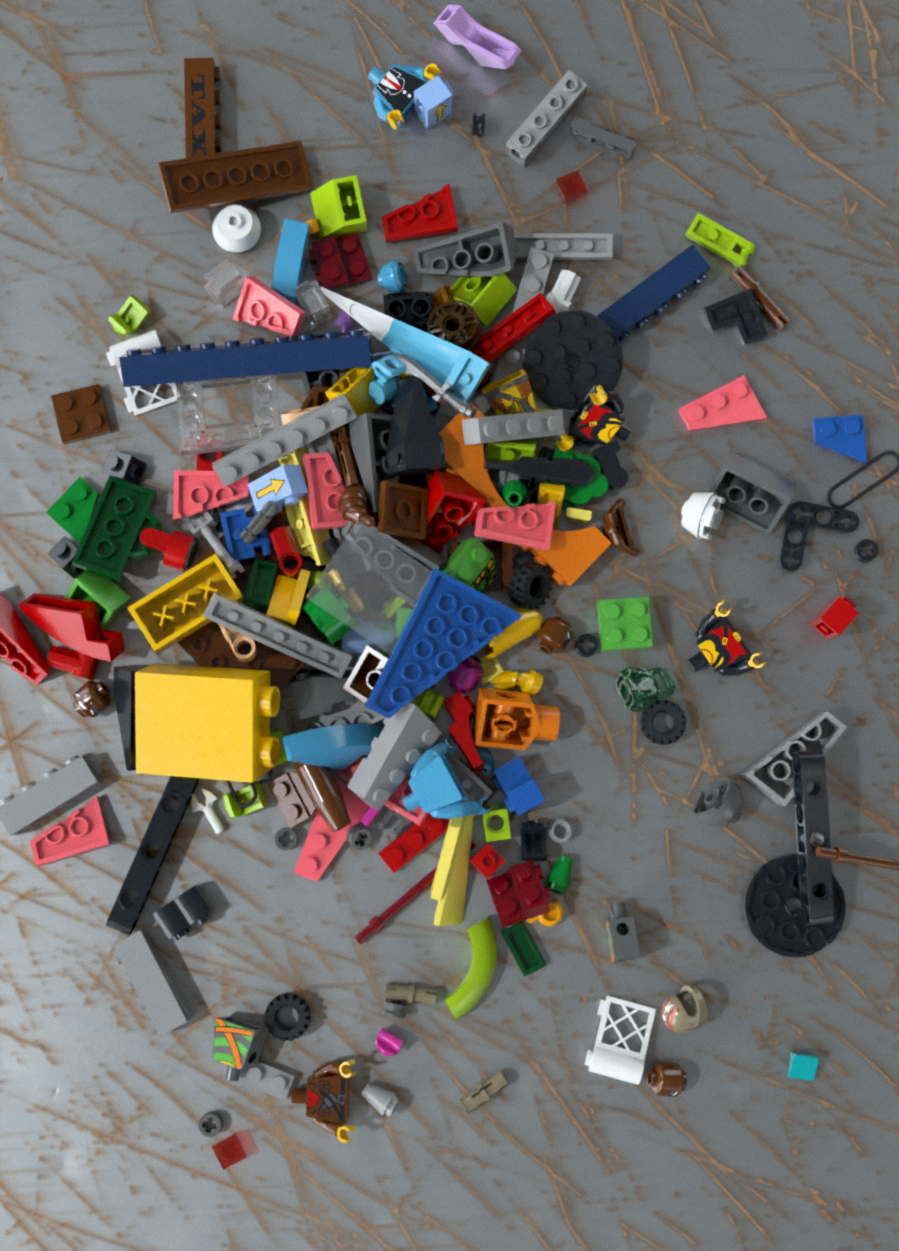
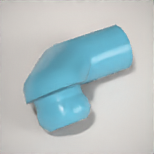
M475 746L484 764V769L480 772L484 775L492 773L495 768V762L490 750L481 746Z

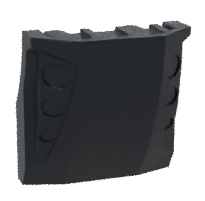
M403 292L383 295L385 315L428 333L427 322L430 314L433 312L432 292Z

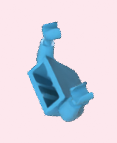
M447 736L443 742L425 751L414 765L410 774L411 779L408 781L413 793L402 798L403 804L409 812L421 806L424 813L431 814L434 818L451 819L475 814L484 815L491 811L490 808L486 810L482 807V803L488 800L486 797L476 802L466 801L468 797L447 758L444 756L453 754L458 747V744L456 746L448 744L452 739L451 736Z

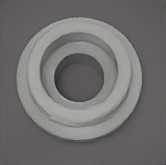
M563 818L553 820L548 827L549 837L556 843L568 842L573 836L572 824ZM558 826L565 828V833L561 836L556 833Z

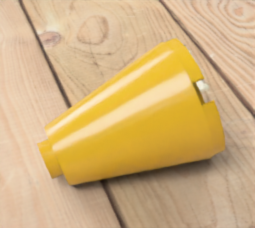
M510 608L521 614L520 619L503 630L501 634L491 639L488 644L479 650L480 652L485 650L487 655L483 657L487 660L493 659L537 633L543 624L540 611L529 608Z

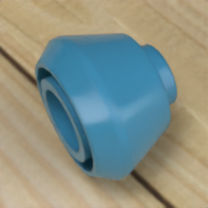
M391 260L381 268L380 273H378L380 286L390 292L402 293L408 286V277L405 267L400 261Z

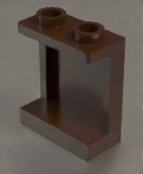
M452 541V547H447V560L461 542ZM482 542L494 555L497 570L496 578L485 592H509L511 590L508 588V584L511 583L509 579L510 576H513L512 544L507 542Z

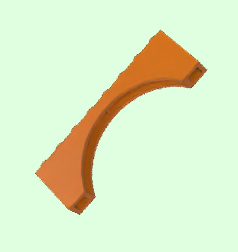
M471 401L468 403L477 411L474 418L486 417ZM458 413L438 433L442 436L444 442L445 472L459 476L486 496L487 502L483 508L508 506L493 486L487 469H484V443L464 445L462 420L471 418ZM595 526L573 531L552 529L548 551L519 546L524 551L529 550L535 556L533 559L537 564L547 567L553 573L551 578L558 585L562 586L564 584L567 587L571 586L611 545V542Z

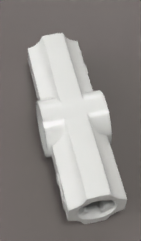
M562 269L552 292H549L546 300L552 305L556 313L569 310L572 303L570 301L580 283L581 277L572 271Z

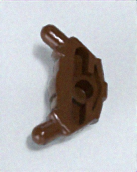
M363 485L346 488L339 498L338 508L344 520L357 525L364 524L372 527L376 521L366 511L368 496Z
M620 498L616 500L615 504L610 507L603 517L604 528L602 533L611 542V546H614L623 553H628L632 557H637L639 550L633 545L634 543L631 540L624 515L625 500Z

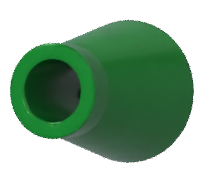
M518 480L508 481L502 488L503 499L511 506L519 505L526 498L527 489ZM517 494L519 497L511 498L510 495Z
M559 855L558 861L545 881L549 891L565 895L566 890H569L571 869L574 860Z

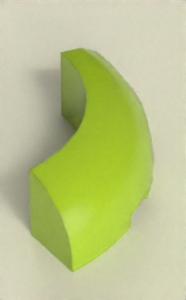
M489 916L466 927L472 944L470 968L460 985L445 996V1001L456 1020L469 1012L481 1000L494 976L497 963V941Z

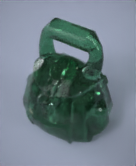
M628 667L620 671L618 678L615 679L620 699L625 708L633 712L648 709L658 699L672 695L676 688L668 670L663 668L647 670L643 667ZM659 674L666 691L659 689L658 683L653 677L654 675Z

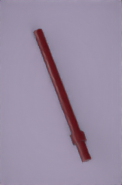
M472 840L470 851L476 847ZM437 867L378 917L375 915L369 920V925L354 937L361 945L375 932L379 933L385 928V923L433 883Z

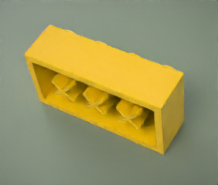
M214 554L127 608L158 655L212 622L205 618L203 613L214 592L239 603L243 602V596L218 556Z

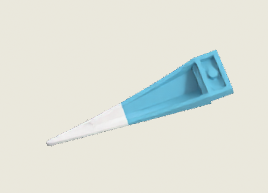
M318 287L324 295L361 324L392 352L414 360L442 385L445 382L457 389L453 394L464 403H469L490 367V363L471 351L328 289Z

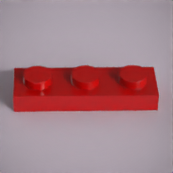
M428 814L421 827L414 824L378 854L391 871L395 873L446 832L449 820L434 818L431 814Z

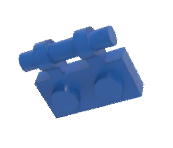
M253 507L254 516L252 517L246 516L245 508L220 513L228 553L238 562L256 558L254 548H261L264 557L273 555L271 547L273 543L268 534L267 525L260 534L258 533L259 538H256L250 544L245 543L240 538L242 531L248 527L247 525L258 513L255 507Z

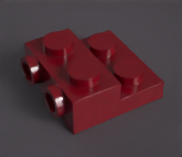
M358 232L338 238L331 236L311 242L312 249L308 250L312 265L317 264L319 272L315 273L319 287L324 286L325 289L334 292L373 280Z
M533 860L509 867L510 872L486 880L502 928L550 912L548 902L553 900L548 886L542 887L540 880L544 879L540 864L535 866Z

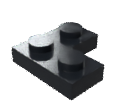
M751 288L704 307L713 331L737 322L745 344L768 335Z

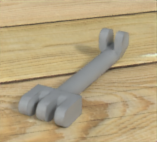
M207 511L204 513L205 522L199 517L196 519L199 526L196 528L191 523L188 525V528L197 539H200L202 536L207 539L225 564V569L230 577L234 579L237 577L234 573L236 570L242 573L245 569L237 560L231 557L212 531L218 524Z

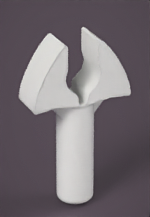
M201 789L206 796L205 806L198 801L197 796L193 793L191 799L193 813L198 810L203 811L215 833H222L225 828L213 809V802L219 798L209 790Z

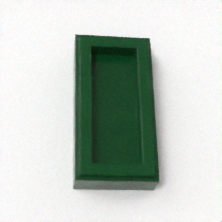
M254 558L243 598V605L268 610L279 569L278 563Z
M524 921L500 931L524 977L546 966Z

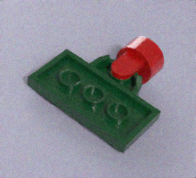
M109 476L74 555L72 565L120 582L129 560L143 561L150 559L157 553L164 554V566L186 572L192 566L196 556L198 540L194 536L177 530L172 535L162 531L160 521L155 516L149 514L157 496L156 491Z

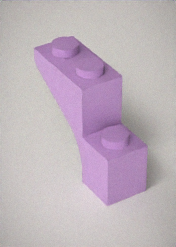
M448 5L434 22L451 44L464 45L480 66L507 69L515 63L516 57L521 52V49L515 43L477 23L461 5Z

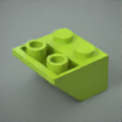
M357 175L332 179L310 193L315 218H317L320 232H318L320 240L331 236L336 238L355 232L368 231Z

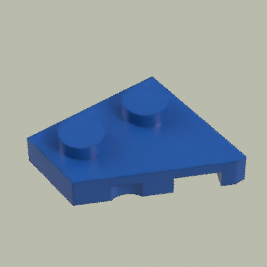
M863 415L824 417L812 420L814 445L824 449L829 448L834 453L849 456L858 460L857 462L859 463L867 462Z

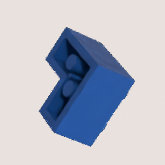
M520 756L493 770L494 776L491 779L497 790L502 789L507 798L503 799L510 813L515 812L519 816L545 802L542 793L534 779L531 778Z

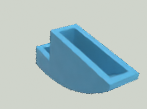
M284 218L271 289L297 306L307 265L305 251L310 227L308 223Z
M376 724L327 726L285 736L282 738L288 761L345 770L361 756L369 755L372 747L370 744L374 737H379L384 726Z

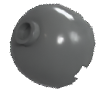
M727 776L719 777L709 784L711 789L706 795H704L703 791L699 794L693 807V812L697 817L713 827L727 826L730 823L737 822L741 817L744 803L742 792L737 784Z

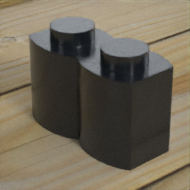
M197 884L152 915L168 939L175 936L178 940L190 932L188 927L196 922L199 926L210 919L209 913L214 909Z

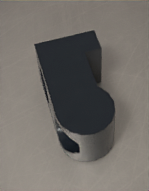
M617 440L596 448L592 452L594 459L600 464V473L608 481V488L615 491L623 488L628 482V473L621 467L615 454L621 449Z

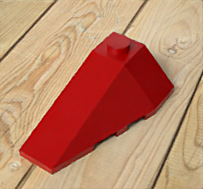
M0 593V657L10 663L12 670L37 685L50 673V670L12 604Z

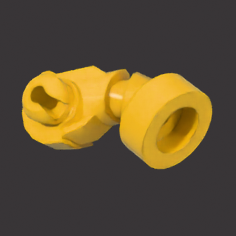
M509 670L495 676L490 683L495 686L493 689L509 690L515 687V685H519L521 692L529 693L532 697L541 689L543 675L534 670L519 674L518 671L513 672Z

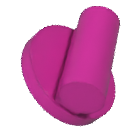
M384 1028L379 1032L375 1041L379 1052L386 1056L397 1055L404 1044V1041Z

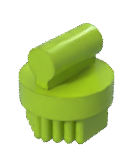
M428 688L416 696L411 703L416 705L425 715L435 719L444 698L434 694L435 691Z

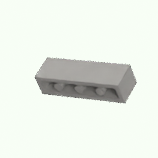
M562 410L462 420L464 445L565 435Z
M75 755L64 762L66 766L62 769L57 770L54 768L43 775L44 780L37 784L33 781L21 788L22 793L18 796L10 795L0 801V820L10 836L19 834L102 782L87 756L79 757Z
M145 928L113 945L115 948L113 955L118 964H123L127 971L125 978L130 987H135L138 996H136L137 1002L142 1010H147L150 1016L148 1022L154 1033L158 1032L159 1036H162L191 1019Z

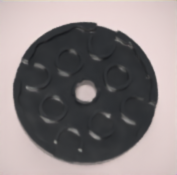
M566 310L547 318L531 334L524 353L525 372L528 375L533 390L547 403L565 410H577L594 385H601L603 389L614 390L620 379L624 362L622 345L614 329L593 313L583 310ZM577 354L580 357V365L571 367L567 363V356Z
M797 855L776 857L759 867L750 878L743 898L744 917L749 930L757 941L767 949L787 957L810 956L833 942L842 928L846 912L844 892L833 873V923L806 926L802 920L801 908L798 912L791 913L787 906L791 899L796 898L800 901ZM819 883L813 887V893L818 891Z

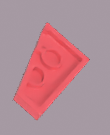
M247 276L232 320L244 321L249 323V325L263 326L272 331L294 336L299 334L306 312L254 276Z
M744 375L678 409L689 432L767 419Z
M330 453L304 454L303 464L306 486L309 492L307 495L312 530L344 528L348 520L343 519L338 508V501L345 488Z
M174 470L173 520L177 521L249 498L250 490L248 484L250 483V474L225 487L215 471Z
M556 501L539 505L533 503L518 507L502 506L479 509L474 536L548 551L551 542Z
M95 796L88 804L80 809H76L69 817L53 825L30 841L35 866L40 867L111 845L98 796Z

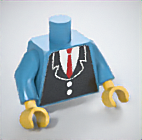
M434 63L429 64L427 67L398 66L394 64L386 73L375 66L369 73L368 79L376 84L373 89V104L379 119L389 123L394 130L397 129L395 123L401 126L414 110V91L428 82L426 80L435 78V74L442 73L438 66Z

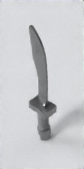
M397 353L382 356L384 358L388 355H393L406 365L405 373L420 378L437 393L435 396H432L437 402L443 405L446 402L449 403L465 417L472 419L476 415L477 411L472 405L467 402L464 403L453 394L457 389L446 382L442 385L414 360Z

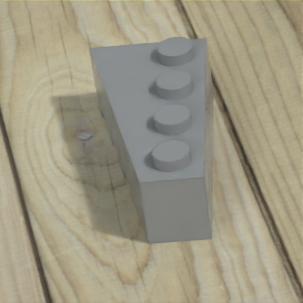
M411 702L399 709L392 717L384 719L383 723L385 726L378 738L374 737L370 744L372 747L368 757L362 759L347 786L356 796L377 812L411 772L422 754L442 734L432 721Z
M828 711L820 712L744 771L741 776L777 805L786 807L794 796L793 753L796 751L821 749L825 756L847 726Z

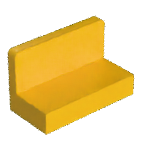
M301 569L297 580L283 575L277 576L267 616L295 626L310 571Z

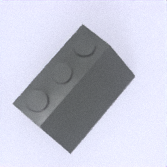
M730 451L708 492H716L718 496L725 498L726 501L724 504L721 503L720 510L770 535L792 500L797 484Z

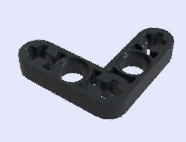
M797 501L790 505L786 512L778 556L779 568L786 573H792L801 567L808 527L840 534H850L859 526L858 515L849 510ZM800 507L802 513L808 514L813 509L811 522H808L809 516H801L799 519H796V514L792 511ZM824 511L829 515V522L827 524H820L817 521L816 515L818 512ZM835 514H838L836 517L838 520H844L848 516L849 521L853 522V525L845 528L844 523L837 522L835 527H833ZM792 530L800 533L801 540L797 544H793L788 540V533ZM798 548L799 552L795 550L792 555V560L796 561V564L788 567V563L784 562V559L789 557L791 549Z

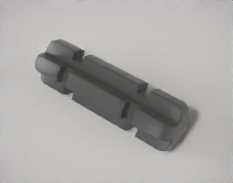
M272 500L267 501L262 510L247 525L248 527L242 531L240 538L247 544L252 543L256 539L257 534H260L271 521V517L275 516L279 511V506Z

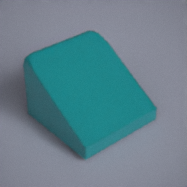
M791 1051L788 1078L814 1081L819 1057L813 1054Z

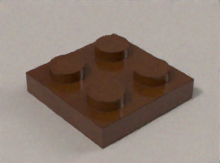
M100 384L51 395L63 444L112 433Z
M387 480L381 481L377 532L417 540L426 539L429 489Z

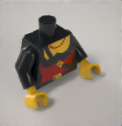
M594 385L569 419L570 433L567 434L565 432V435H560L562 440L556 441L558 447L562 451H568L573 445L599 443L606 445L614 435L625 441L629 437L632 428L624 424L625 406L618 392L603 389L601 385Z
M725 599L717 604L716 609H713L701 619L695 632L696 642L693 646L698 653L687 660L694 672L707 666L711 673L717 671L721 676H739L754 668H761L767 665V662L762 664L757 662V656L763 654V652H757L752 655L727 618L733 607L728 611L723 610L721 605L726 601Z

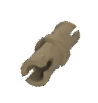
M386 983L385 1000L407 1002L408 1005H412V1003L435 1005L437 989L414 987V984L400 986Z
M498 1071L497 1074L483 1084H477V1088L462 1100L460 1099L459 1103L469 1115L470 1112L485 1101L490 1102L492 1100L491 1097L505 1086H508L509 1082L503 1073Z

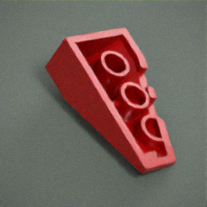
M436 471L426 488L429 489L426 539L417 541L440 553L443 550L442 546L449 539H455L460 535L459 530L467 523L471 524L477 519V512L484 507L487 498L459 476Z

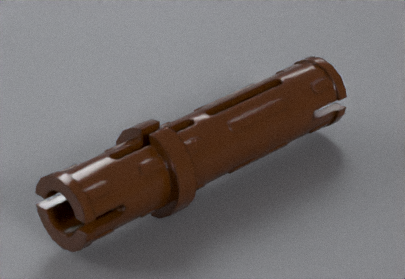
M742 266L730 275V278L743 291L751 288L757 306L779 330L791 320L760 287L761 283L758 280L755 282Z
M347 423L332 431L335 439L333 443L334 448L338 451L346 488L362 485L351 446Z

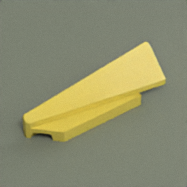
M298 448L279 458L280 466L300 465L305 480L303 455L309 454L308 448ZM308 495L300 497V502L296 504L285 505L288 521L299 553L314 559L318 566L332 564L323 546L324 542L330 539L329 529L312 530Z
M474 815L451 818L449 821L431 887V899L438 900L434 915V925H458L463 922Z

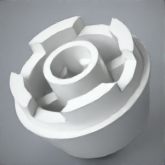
M227 206L214 219L212 227L213 236L216 242L227 251H248L257 243L261 234L259 217L246 206Z
M694 492L683 505L681 511L683 515L682 526L698 539L711 540V530H717L721 523L724 511L720 510V505L725 503V498L718 496L716 492Z

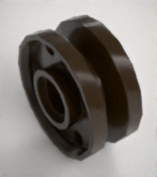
M447 301L437 306L430 314L427 322L429 334L471 352L480 343L483 334L482 324L473 307L463 301ZM454 327H458L457 330L451 331Z

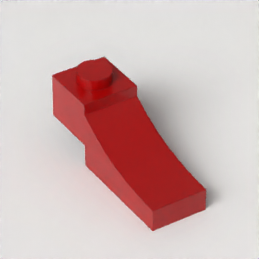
M458 691L443 701L446 711L454 721L453 724L448 726V730L477 774L484 769V764L476 751L471 737L470 720L474 718L473 709L475 705L468 695L464 697Z

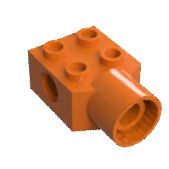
M479 688L472 729L475 746L525 751L534 739L555 741L557 739L560 726V710L558 706L533 704L529 693Z

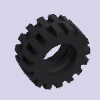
M531 562L519 564L518 569L515 568L513 570L514 575L510 576L509 579L511 583L508 584V588L511 590L508 593L511 596V601L529 609L541 608L540 605L546 603L545 599H549V591L552 592L553 588L550 587L553 579L550 578L552 574L548 571L549 569Z
M655 701L649 704L642 712L640 718L641 731L652 743L658 745L674 743L681 738L686 729L685 713L673 701ZM659 712H666L673 719V727L667 733H660L653 726V718Z
M291 993L280 994L275 997L267 1006L264 1014V1023L269 1029V1033L274 1038H279L280 1041H293L302 1036L307 1030L311 1019L309 1005L299 995ZM290 1006L297 1011L298 1021L294 1026L286 1028L279 1024L277 1013L282 1007Z

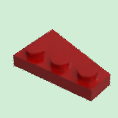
M450 184L443 186L442 190L432 195L429 193L423 196L422 200L414 204H406L382 216L386 243L458 232Z

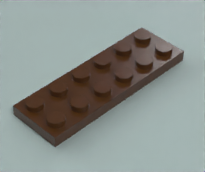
M302 141L158 163V170L170 214L307 192L313 189Z

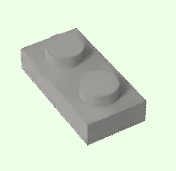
M258 1060L255 1068L242 1070L238 1082L286 1100L296 1074Z

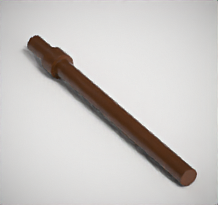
M818 846L815 850L817 857L829 858L836 863L844 864L851 862L899 871V860L848 852L846 848L841 847L831 849Z

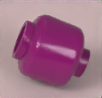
M470 655L459 666L447 673L449 685L461 693L473 691L484 676V670L480 665L481 661L477 657Z

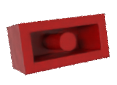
M839 596L829 601L810 624L829 640L839 636L859 612L855 609L856 605L850 599Z

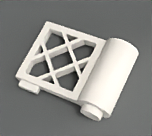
M153 330L109 346L110 351L106 352L110 365H116L122 380L119 357L127 354L126 350L141 348L142 352H151L152 347L162 346L157 331ZM167 383V385L172 387L175 395L168 399L156 396L161 384H157L153 394L141 389V386H132L136 389L134 394H132L130 387H124L128 396L124 398L128 413L134 412V415L138 416L182 400L176 383ZM139 391L152 396L148 406L138 409L135 402ZM155 398L160 400L159 402L153 404Z
M606 996L605 1000L600 999L597 1015L601 1016L596 1041L593 1050H588L585 1059V1065L589 1066L588 1071L638 1085L643 1074L644 1059L656 1009ZM610 1004L621 1005L626 1015L613 1021L608 1013ZM626 1007L633 1008L634 1010L628 1012ZM639 1010L649 1013L647 1023L640 1028L636 1026L631 1017L632 1014ZM628 1017L635 1031L622 1037L616 1024ZM608 1018L611 1024L605 1027ZM613 1027L620 1040L612 1045L602 1043L604 1031ZM643 1029H645L644 1036H642L640 1032ZM636 1033L642 1041L640 1053L631 1051L625 1040ZM622 1043L625 1049L617 1047V1045Z

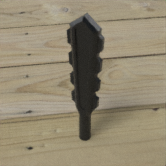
M522 456L520 459L512 462L484 460V469L509 471L514 475H518L519 479L528 480L532 477L536 482L544 483L550 480L552 484L556 485L568 483L570 487L580 488L582 485L586 486L596 475L588 462H583L582 459H571L569 462H566L564 458H554L552 461H548L546 457H537L536 460H532L530 457Z

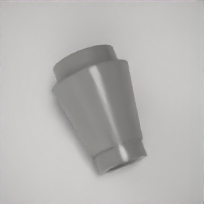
M370 1082L361 1094L382 1116L387 1115L391 1117L401 1099L396 1097V1093L373 1085Z

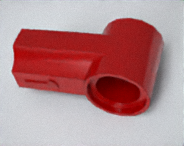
M282 526L269 532L281 571L286 577L297 578L300 570L304 568L291 527ZM290 560L298 562V566L293 570L285 568V564Z
M52 645L47 656V666L71 672L72 675L94 681L100 659Z

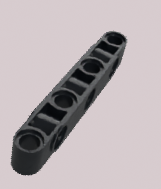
M821 749L796 751L793 753L792 765L802 920L806 926L831 924L834 921L832 861L829 858L817 857L815 855V850L818 846L831 848L825 757ZM810 782H813V789L808 793L807 786ZM816 832L815 841L810 843L811 835ZM819 883L818 891L813 893V887Z
M170 776L108 917L107 927L128 936L132 934L200 778ZM173 796L177 797L180 801V806L175 811L171 810L168 806V801ZM151 843H155L159 847V854L156 857H152L148 853V846ZM130 890L136 891L139 896L136 904L130 903L127 899Z

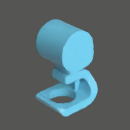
M388 355L371 364L375 375L379 379L370 383L368 392L371 400L376 404L385 403L396 397L398 387L393 379L395 376L406 371L404 363L393 355ZM391 363L396 365L398 368L392 369L387 367L386 364Z

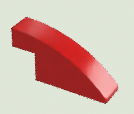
M34 593L19 604L20 609L36 625L56 640L80 653L112 662L125 651L122 632L101 629L95 602Z

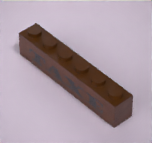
M184 58L186 158L222 152V139L218 137V129L222 128L221 114H217V105H221V92L217 90V82H221L220 67H216L214 58Z

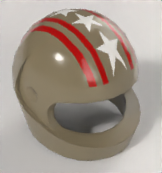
M693 984L683 986L677 995L671 994L666 998L662 1006L661 1014L665 1025L676 1033H690L700 1027L708 1018L705 1000L700 990ZM691 995L693 996V998H694V1000H695L696 1007H697V1011H696V1009H695V1007H694V1004H693Z

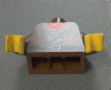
M354 1059L346 1062L329 1061L315 1069L312 1075L308 1077L307 1088H292L291 1102L306 1104V1116L310 1117L311 1121L324 1131L337 1136L341 1142L353 1141V1139L347 1136V1131H355L354 1126L343 1125L348 1122L349 1078L357 1074V1072H352L349 1068V1065L356 1063Z

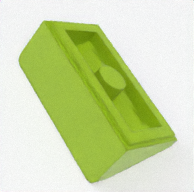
M521 439L486 443L484 459L512 462L520 459L522 456H527L534 460L536 440Z

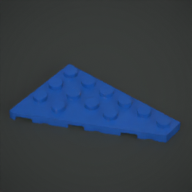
M436 568L433 569L364 707L386 718L392 717L399 709L413 701L416 696L442 679L445 674L459 666L466 658L488 644L491 639L501 634L503 630L515 621H518L521 614Z

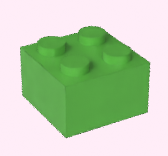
M649 597L598 600L596 608L600 652L641 650L653 647Z

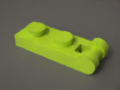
M697 213L685 234V237L730 261L737 268L742 266L745 269L749 255H753L756 250V246L750 241L700 213ZM735 246L741 249L739 254L732 251Z

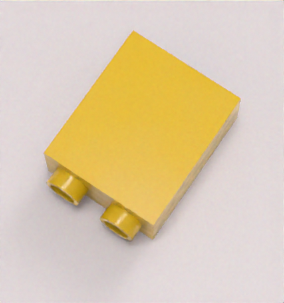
M155 663L135 672L136 773L254 782L270 771V768L276 767L279 760L280 743L277 737L270 736V717H276L278 713L280 692L277 686H270V671Z

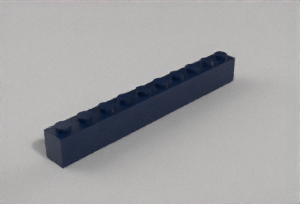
M364 329L349 330L347 335H339V331L325 332L324 337H314V333L300 334L299 339H289L288 335L276 336L274 341L266 342L264 338L249 339L250 343L240 344V340L225 341V345L215 346V342L200 343V347L191 348L190 344L176 345L174 350H166V346L152 347L151 352H142L141 348L126 350L127 354L119 357L123 387L371 366L373 363L371 334L364 333Z

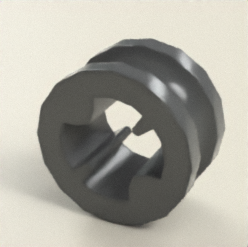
M354 825L348 830L346 840L354 849L364 850L370 845L372 836L365 827ZM359 833H361V834H362V835L360 836V839H361V840H360L359 842H357V841H356V840L358 839V836H357V835H358Z
M282 828L275 835V843L281 850H290L298 842V834L292 828ZM286 831L290 832L289 836L293 835V841L289 842L288 846L282 845L284 842H280V836H284Z
M385 1001L386 1009L383 1010L384 1015L405 1018L403 1010L407 1007V1004Z
M209 1111L200 1118L198 1128L204 1136L213 1137L221 1130L223 1119L219 1113ZM209 1118L214 1119L213 1123L217 1122V1126H214L212 1130H208V1125H204V1122H207Z

